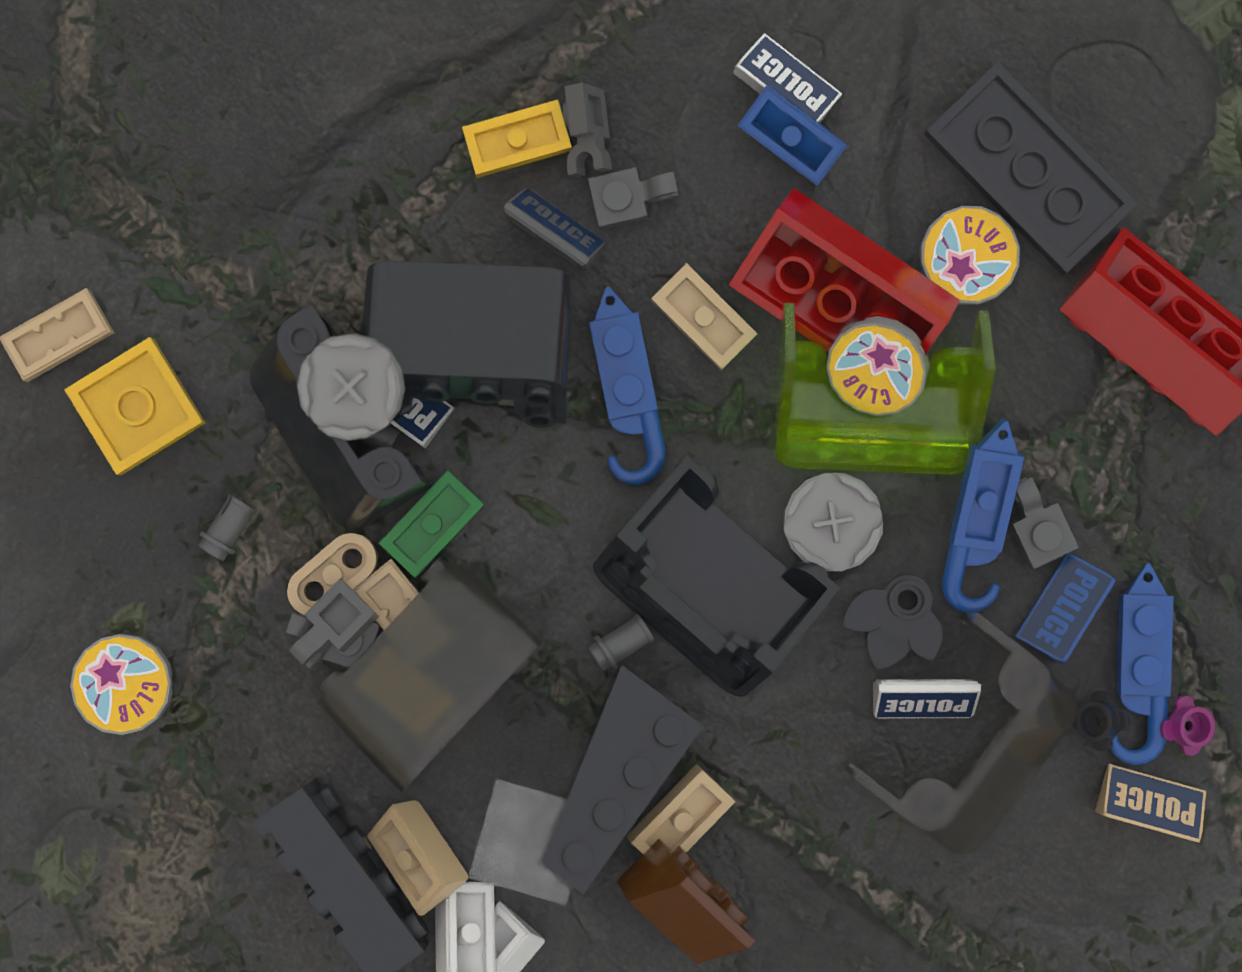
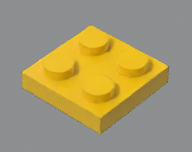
M151 337L64 389L115 474L119 476L206 424L155 339Z

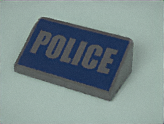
M529 188L522 189L507 201L503 207L507 220L582 272L589 270L605 247V241Z

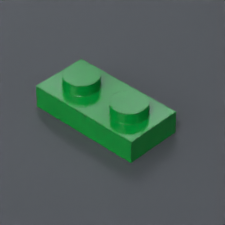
M447 470L379 544L413 577L417 578L481 511L485 504Z

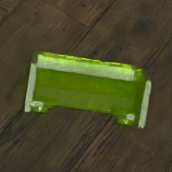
M784 303L778 352L775 454L782 464L792 468L928 474H957L965 471L971 444L978 445L981 440L996 371L989 311H978L971 347H948L937 351L930 357L926 385L911 406L897 414L875 416L859 412L841 400L830 383L826 368L828 361L827 352L817 343L796 341L794 303Z

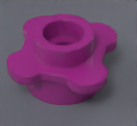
M1180 696L1174 702L1175 709L1169 719L1162 722L1160 731L1165 740H1173L1179 744L1183 754L1194 756L1200 752L1201 747L1211 741L1215 732V720L1211 712L1202 707H1196L1191 697ZM1187 721H1189L1188 730L1185 729V723Z

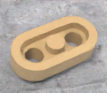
M355 533L343 534L334 539L291 577L288 583L287 595L292 607L304 615L317 602L311 600L307 595V587L314 581L319 582L323 586L324 594L340 578L354 590L372 575L377 568L378 552L373 542L367 537ZM351 549H357L362 555V562L357 568H350L345 563V555Z

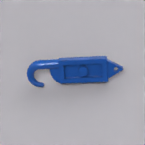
M607 286L595 320L589 322L608 418L612 427L621 433L630 435L642 434L647 455L646 464L637 471L625 470L620 466L615 456H609L607 462L610 471L618 480L628 485H642L652 481L660 474L665 464L666 448L638 312L632 313L612 289ZM608 297H612L615 300L613 305L606 304L605 301Z
M1001 418L978 445L971 444L950 531V546L942 576V592L946 601L952 607L966 613L980 612L988 608L996 600L1000 590V586L997 583H993L987 593L982 597L974 599L964 596L961 591V584L966 566L987 564L996 559L999 553H1002L1025 458L1021 452L1017 451L1009 423L1005 418ZM1005 430V434L999 437V432Z
M1150 563L1143 564L1127 592L1119 594L1116 694L1118 695L1119 702L1126 709L1137 714L1148 715L1147 740L1140 749L1129 750L1123 747L1117 735L1113 739L1111 748L1113 754L1122 762L1131 765L1146 764L1157 758L1164 749L1166 740L1162 737L1160 728L1162 722L1168 720V698L1171 697L1174 596L1166 594ZM1145 573L1150 575L1148 582H1145L1143 579Z

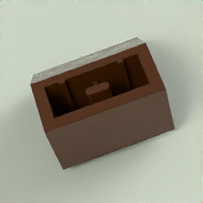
M658 839L616 881L628 901L696 964L748 949L755 942L754 938L744 927L749 917L733 901L732 895L714 877L709 879L699 869L701 866L684 848L679 845L672 851L662 840Z

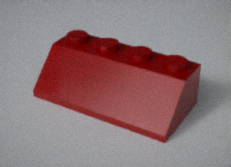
M795 188L778 207L729 283V286L828 353L843 328L853 322L864 321L868 317L880 316L898 320L913 330L921 340L920 345L926 354L948 324L960 302V299Z
M1122 227L1073 287L1059 310L1069 318L1076 328L1089 333L1104 345L1116 360L1126 363L1145 378L1153 390L1166 395L1181 407L1194 423L1206 427L1217 436L1242 413V321L1125 227Z

